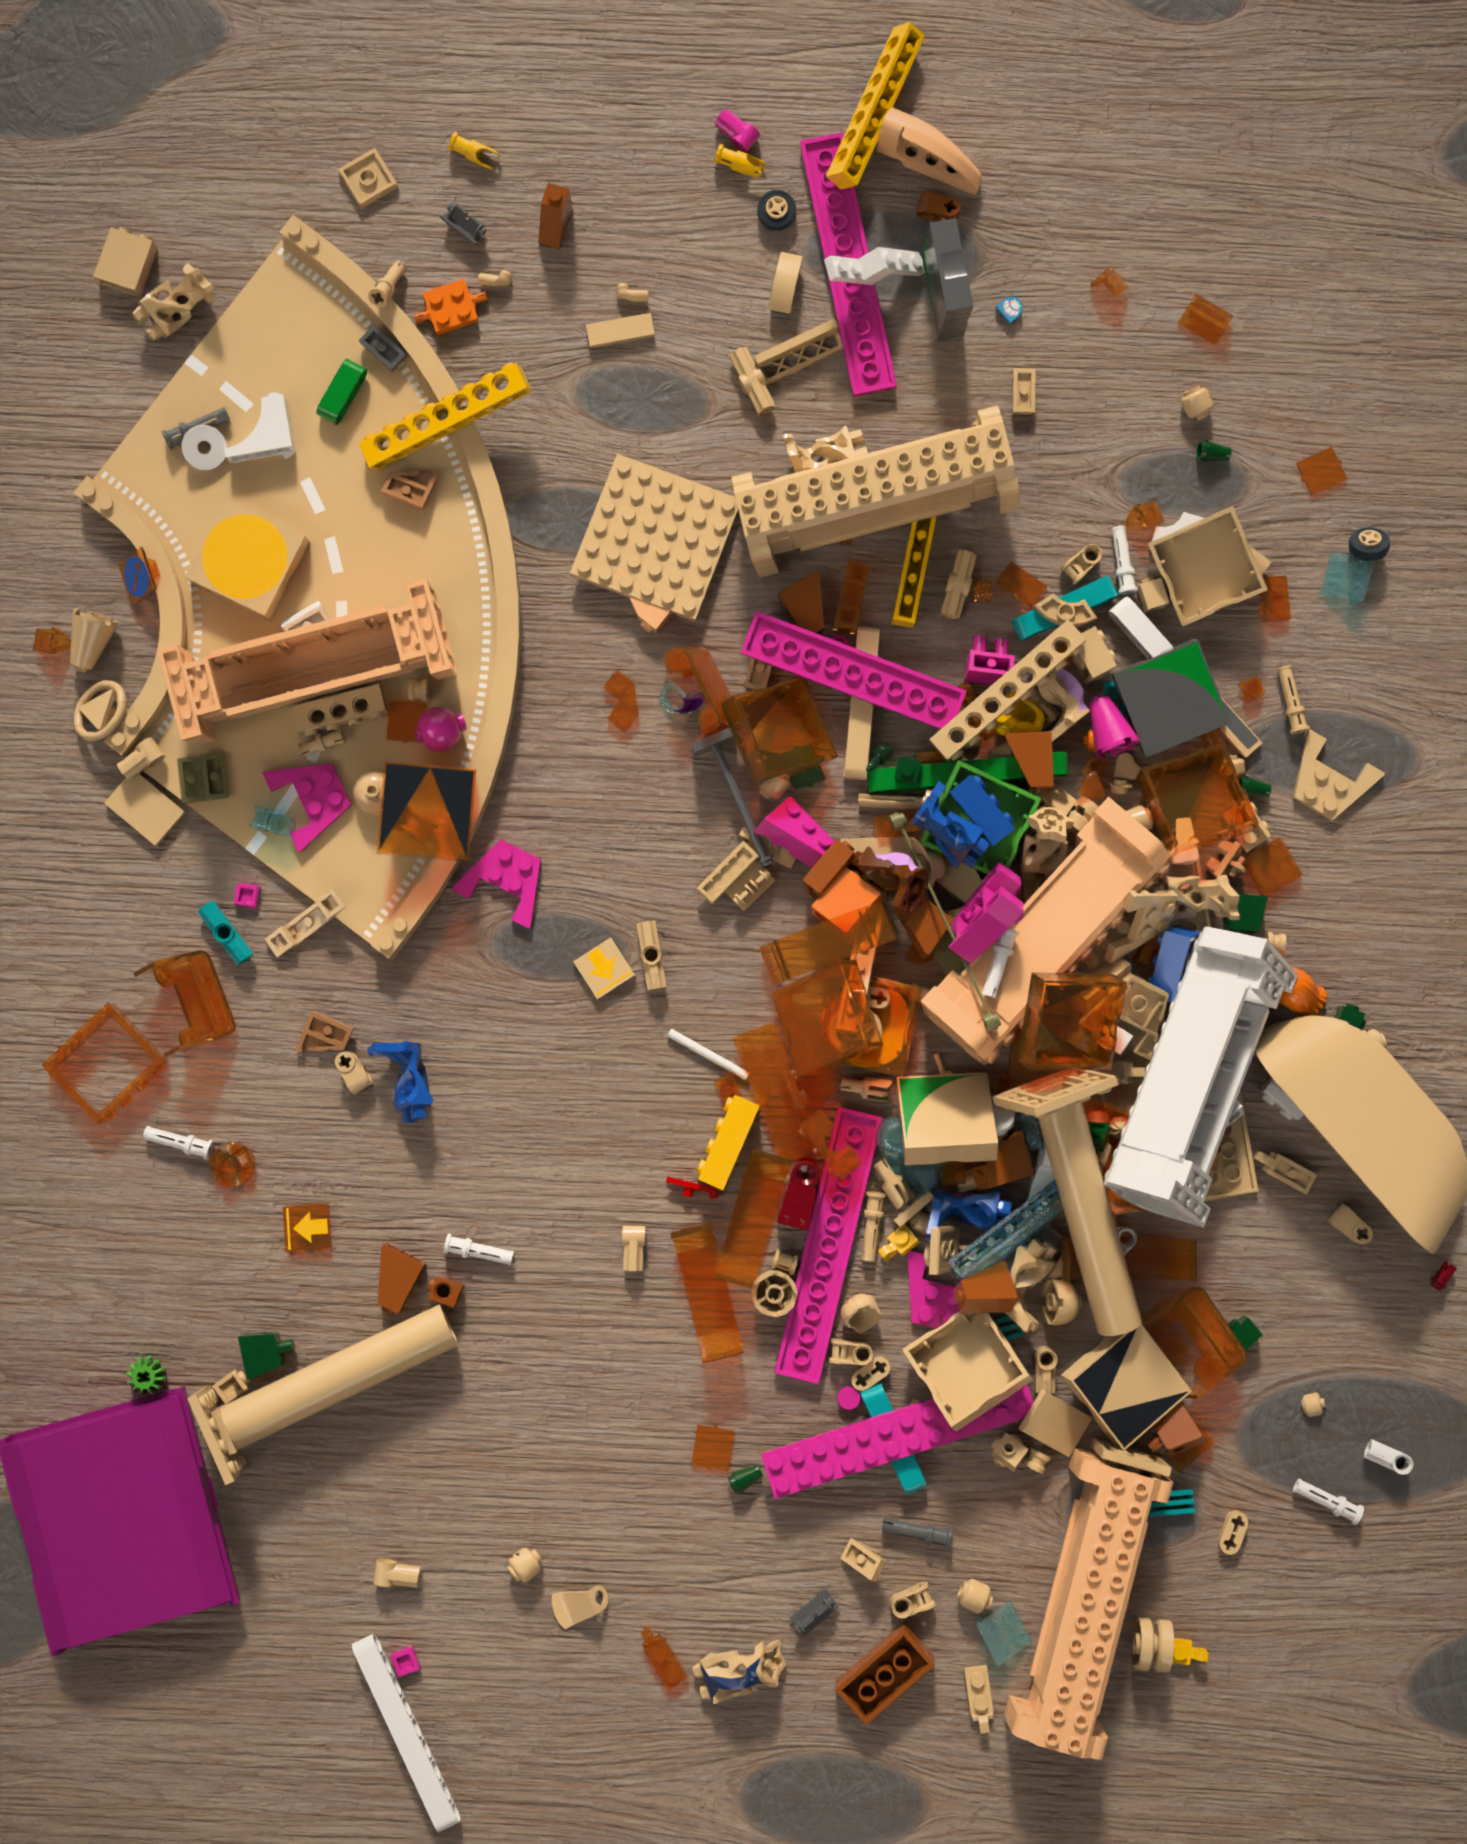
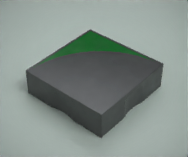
M955 218L929 223L922 252L938 340L964 336L968 318L973 309L957 219Z
M1193 638L1169 648L1153 658L1138 661L1110 673L1120 701L1128 712L1131 727L1140 740L1138 746L1142 756L1146 758L1231 723L1198 639Z

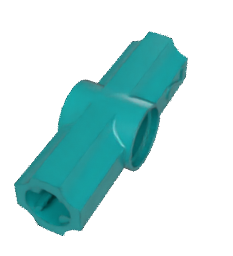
M214 900L206 903L197 911L213 932L215 939L222 944L237 966L245 963L254 955L238 933L237 928L230 923ZM228 927L230 929V936L223 939L221 931L223 928Z

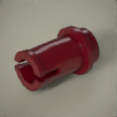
M1446 1261L1443 1262L1436 1275L1430 1278V1285L1441 1292L1447 1288L1446 1284L1457 1270L1452 1264L1448 1265L1449 1263Z

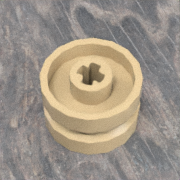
M1137 1617L1132 1633V1661L1134 1669L1148 1671L1153 1666L1156 1672L1169 1673L1174 1655L1172 1622L1170 1620L1158 1619L1153 1626L1149 1618Z

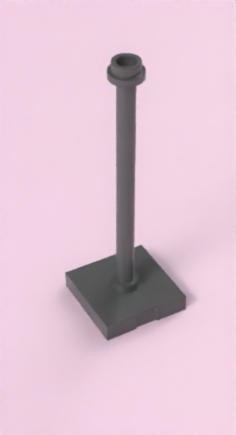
M729 727L692 743L691 750L694 757L708 751L714 753L760 857L757 863L763 868L774 863L772 859L774 857L773 855H768L760 835L753 832L756 826L722 751L724 744L736 740L732 727Z

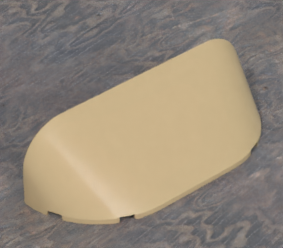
M1311 1015L1294 1017V1019L1276 1022L1264 1028L1257 1043L1255 1053L1270 1076L1407 1233L1426 1251L1435 1254L1456 1220L1467 1193V1157L1465 1156L1462 1141L1451 1122L1389 1051L1365 1030H1360L1340 1019Z

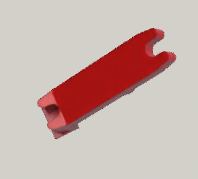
M667 1176V1183L684 1186L683 1196L692 1197L693 1190L697 1189L709 1192L710 1199L719 1198L717 1189L714 1186Z

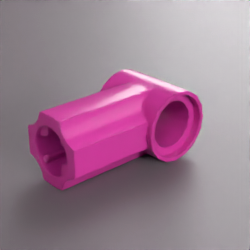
M728 109L723 110L715 121V126L731 138L734 146L741 152L746 153L760 137L759 131L752 124L744 123Z

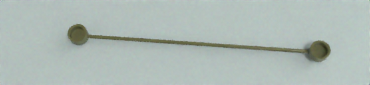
M896 812L889 815L894 831L902 830L918 867L923 868L904 829V826L908 825L904 814ZM928 881V888L954 941L955 936ZM961 957L987 1014L982 1016L987 1031L991 1033L998 1030L1001 1022L997 1013L992 1014L989 1011L966 960Z

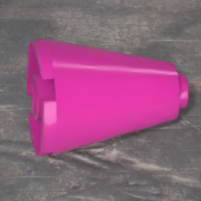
M1100 694L1091 699L1092 702L1089 704L1095 751L1098 759H1106L1105 754L1111 753L1112 757L1122 754L1135 747L1133 742L1140 743L1137 734L1109 696Z

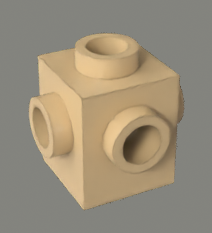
M1005 1433L1002 1438L998 1436L991 1447L994 1450L991 1456L994 1457L993 1461L1002 1468L1007 1467L1015 1472L1027 1455L1028 1448L1022 1445L1023 1441L1016 1435L1011 1434L1010 1436Z

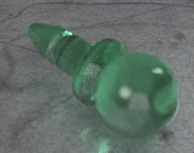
M880 744L876 747L871 755V761L867 764L866 772L875 770L878 765H883L891 758L892 749L889 745Z

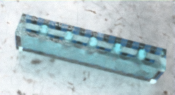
M1055 1180L948 1261L951 1272L959 1282L999 1263L1064 1213Z

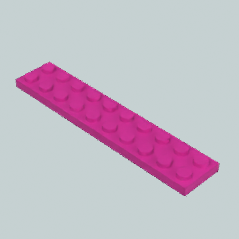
M758 611L754 615L740 652L744 656L939 730L958 715L967 692L959 687Z

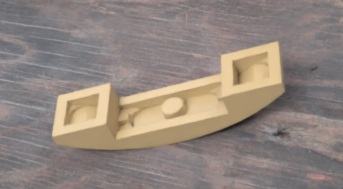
M331 888L315 900L312 906L265 938V941L275 956L280 957L326 925L346 905L335 889Z

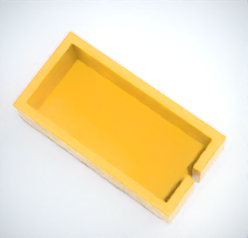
M735 1094L733 1099L728 1097L723 1108L727 1113L724 1119L719 1118L714 1131L718 1132L715 1140L710 1138L705 1152L709 1153L706 1161L701 1159L696 1173L700 1174L698 1180L724 1190L760 1105Z

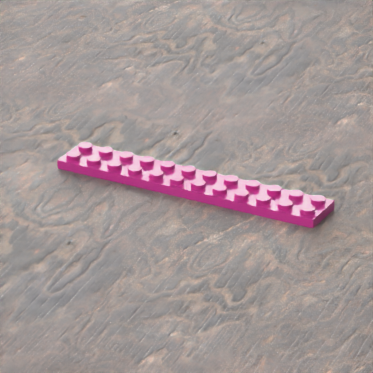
M843 132L800 141V149L824 259L829 256L859 259L869 253L855 187L839 189L826 177L844 137ZM828 276L853 397L896 389L897 384L876 285L830 281Z
M842 1107L837 1109L795 1283L797 1297L794 1307L788 1312L774 1371L776 1374L819 1384L882 1117Z
M1027 1384L956 1432L951 1428L934 1399L930 1398L763 1452L761 1456L774 1498L777 1499L1024 1419L1034 1402Z

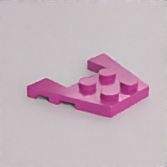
M333 764L262 772L271 792L293 783L311 824L290 833L298 852L305 850L306 846L320 836L321 832L352 806Z
M500 839L451 890L470 899L480 879H483L521 898L511 920L530 929L541 859Z
M910 1250L907 1253L911 1322L937 1329L945 1324L951 1316L959 1312L958 1305L955 1304L953 1298L954 1291L957 1288L923 1279L926 1266L924 1254ZM973 1269L971 1275H973V1274H975V1273H977V1272H980V1271H982V1270H980V1269Z

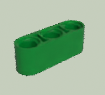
M346 358L322 397L316 414L338 425L363 384L368 370Z

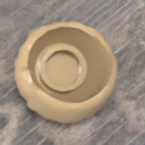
M863 1293L848 1299L840 1312L843 1323L859 1333L869 1330L882 1317L874 1297Z

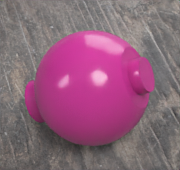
M434 707L428 709L420 716L417 722V730H414L417 742H422L423 746L434 752H444L450 750L458 743L461 732L467 730L461 713L454 715L447 708Z

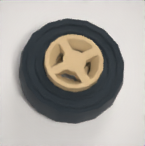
M783 190L766 192L760 198L757 205L759 221L765 228L772 231L786 229L793 223L796 217L794 199Z
M1373 527L1357 529L1349 539V552L1354 557L1364 561L1382 559L1387 555L1390 548L1389 536L1384 531Z

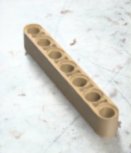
M857 626L855 648L878 657L880 628ZM852 696L850 699L844 778L866 780L873 704Z

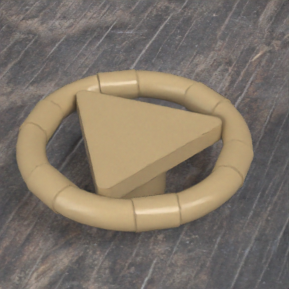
M103 680L85 691L76 706L73 718L74 728L81 738L86 741L101 740L116 729L126 709V694L123 688L114 681ZM110 689L109 691L91 700L92 697L100 690ZM115 695H116V697H117V709H116V710H115L114 708H112V705H113V703H114V701H115ZM83 714L100 731L87 732L83 726Z

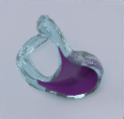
M669 679L665 680V686L659 695L660 705L673 714L695 712L705 702V695L700 689L691 690L686 694ZM668 689L678 693L682 699L681 706H674L664 698Z

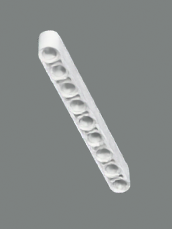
M371 1634L353 1643L354 1655L437 1832H441L461 1822L454 1800L379 1639L375 1634Z

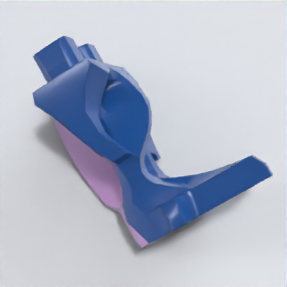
M936 1190L926 1232V1242L931 1240V1228L939 1227L950 1216H959V1222L972 1225L987 1232L1010 1214L1012 1202L1000 1200V1193L997 1191L987 1194L959 1192L952 1194ZM1009 1219L999 1227L1003 1228L1009 1223Z

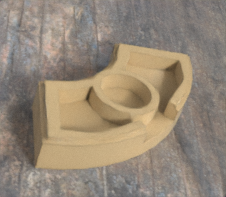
M1053 593L1034 606L1041 616L1057 625H1062L1069 619L1076 627L1097 619L1085 599L1077 603H1067L1060 600Z

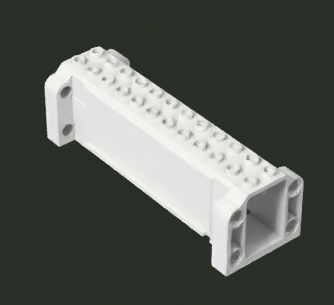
M1204 927L1203 931L1200 932L1199 938L1194 943V951L1190 960L1186 963L1185 974L1182 981L1178 984L1177 995L1170 1005V1013L1167 1021L1162 1026V1034L1154 1047L1152 1060L1146 1067L1145 1078L1142 1085L1138 1088L1137 1099L1134 1106L1130 1109L1127 1125L1121 1132L1120 1143L1113 1153V1161L1110 1169L1105 1174V1182L1103 1184L1120 1198L1139 1208L1204 1228L1211 1210L1204 1203L1212 1182V1178L1208 1174L1267 1020L1268 1008H1277L1283 991L1292 993L1298 977L1296 971L1267 939L1212 927Z

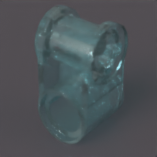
M255 805L256 813L249 827L281 836H290V833L295 831L296 824L292 818L275 812L272 809ZM282 820H287L288 824L286 829L280 831V822Z

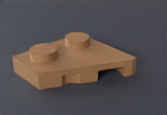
M432 470V472L419 473V471H409L407 473L401 471L390 472L381 493L386 497L423 511L440 476V471Z
M313 1010L309 1015L295 1051L344 1050L347 1048L354 1027Z

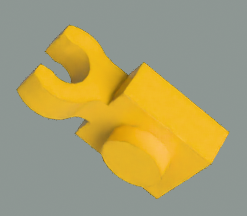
M903 1224L887 1237L891 1243L883 1246L878 1252L887 1262L897 1252L903 1257L920 1241L906 1224Z
M1174 1638L1172 1663L1190 1665L1191 1658L1208 1662L1209 1652H1207V1649L1192 1647L1191 1640Z

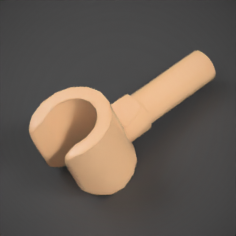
M939 1053L934 1054L939 1075L952 1074V1071H944Z

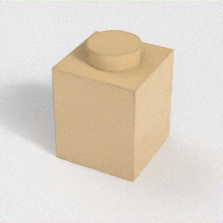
M1149 577L1141 581L1142 584L1138 586L1137 593L1144 614L1165 608L1170 603L1162 578L1154 579V577Z

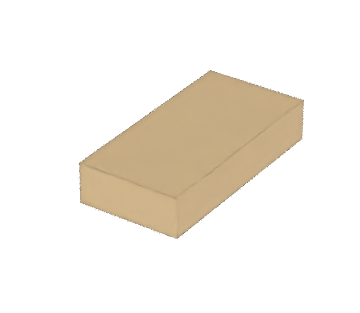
M926 1189L895 1216L893 1220L901 1227L928 1204L934 1196Z

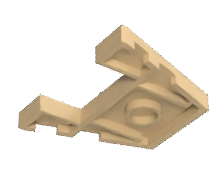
M1308 730L1305 734L1304 749H1302V759L1297 774L1293 799L1332 821L1380 780L1385 773L1367 763L1356 781L1350 780L1316 760L1327 739L1312 730Z
M1135 890L1129 891L1123 908L1129 913L1135 910L1137 912L1128 936L1109 943L1104 959L1111 964L1166 930L1171 914L1175 909L1178 895L1173 890H1155L1154 893H1149L1147 890H1141L1140 893H1137Z
M1129 973L1080 1018L1078 1023L1098 1034L1108 1015L1112 1014L1138 1027L1143 1032L1132 1051L1151 1061L1154 1054L1155 1042L1157 1043L1159 1034H1157L1160 1021H1163L1169 993Z

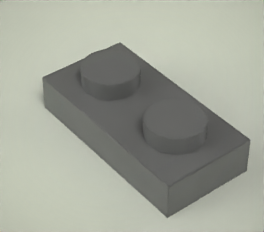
M374 325L359 340V343L392 373L407 357L405 352Z

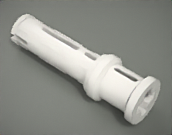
M1117 526L1111 530L1118 568L1115 575L1118 577L1120 586L1118 595L1134 594L1138 592V587L1135 586L1133 574H1135V569L1130 563L1126 527Z
M1008 929L998 938L997 944L993 946L995 953L982 991L983 995L996 998L1008 957H1011L1014 952L1012 947L1015 937L1019 936L1018 931Z
M150 1126L146 1127L143 1134V1140L181 1149L186 1155L195 1154L202 1156L204 1160L210 1159L214 1149V1141L209 1140L207 1142L196 1139L194 1135L185 1137Z
M449 1233L443 1251L444 1254L450 1252L462 1255V1258L473 1256L510 1266L514 1251L473 1243L470 1238L452 1237V1234Z
M1300 1478L1297 1479L1293 1487V1492L1331 1509L1335 1516L1341 1515L1351 1520V1523L1357 1525L1363 1516L1364 1507L1362 1505L1356 1506L1346 1501V1498L1343 1496L1335 1497L1320 1488L1302 1481Z

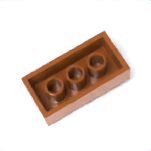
M903 1621L835 1681V1691L863 1723L867 1725L935 1665L934 1655Z

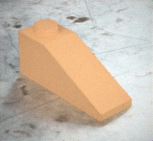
M621 568L617 571L622 575H629ZM632 596L628 597L639 621H641L640 626L649 633L654 631L657 634L672 615L670 610Z

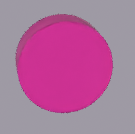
M844 1386L839 1390L837 1399L842 1408L851 1410L859 1405L860 1394L853 1386Z

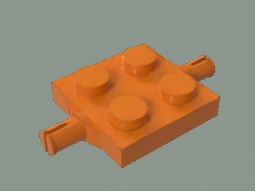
M465 279L423 292L426 311L416 314L414 317L417 324L430 320L438 336L479 322L475 304L488 301L485 291L472 296V293L467 288Z

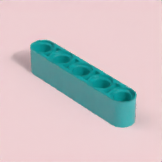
M1105 576L1059 597V599L1067 603H1077L1085 599L1092 610L1115 599L1119 595L1110 577ZM1036 609L1011 621L1020 642L1058 626L1041 616Z
M881 1383L860 1392L871 1417L893 1411ZM914 1455L891 1461L906 1495L927 1487Z

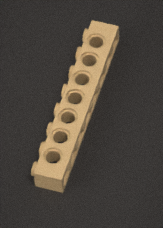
M1069 619L1066 620L929 739L930 743L947 762L951 759L956 761L964 754L963 749L968 744L972 747L981 739L980 734L987 729L989 732L999 723L997 721L999 717L1003 714L1008 716L1016 709L1014 705L1020 699L1023 702L1033 694L1031 690L1036 685L1043 686L1051 678L1049 676L1051 672L1055 669L1058 672L1068 663L1066 660L1072 654L1075 657L1085 649L1083 645L1086 642V638ZM1057 643H1064L1067 646V651L1058 653L1054 646ZM1040 658H1047L1050 661V665L1047 668H1041L1038 666L1037 661ZM1030 673L1033 680L1030 683H1023L1020 680V675ZM1005 688H1013L1016 693L1015 696L1006 698L1002 693ZM993 702L997 704L998 710L995 713H989L986 711L985 706ZM973 717L979 718L981 725L978 728H971L968 725L969 719ZM955 732H960L963 734L964 739L960 743H954L951 740V735Z

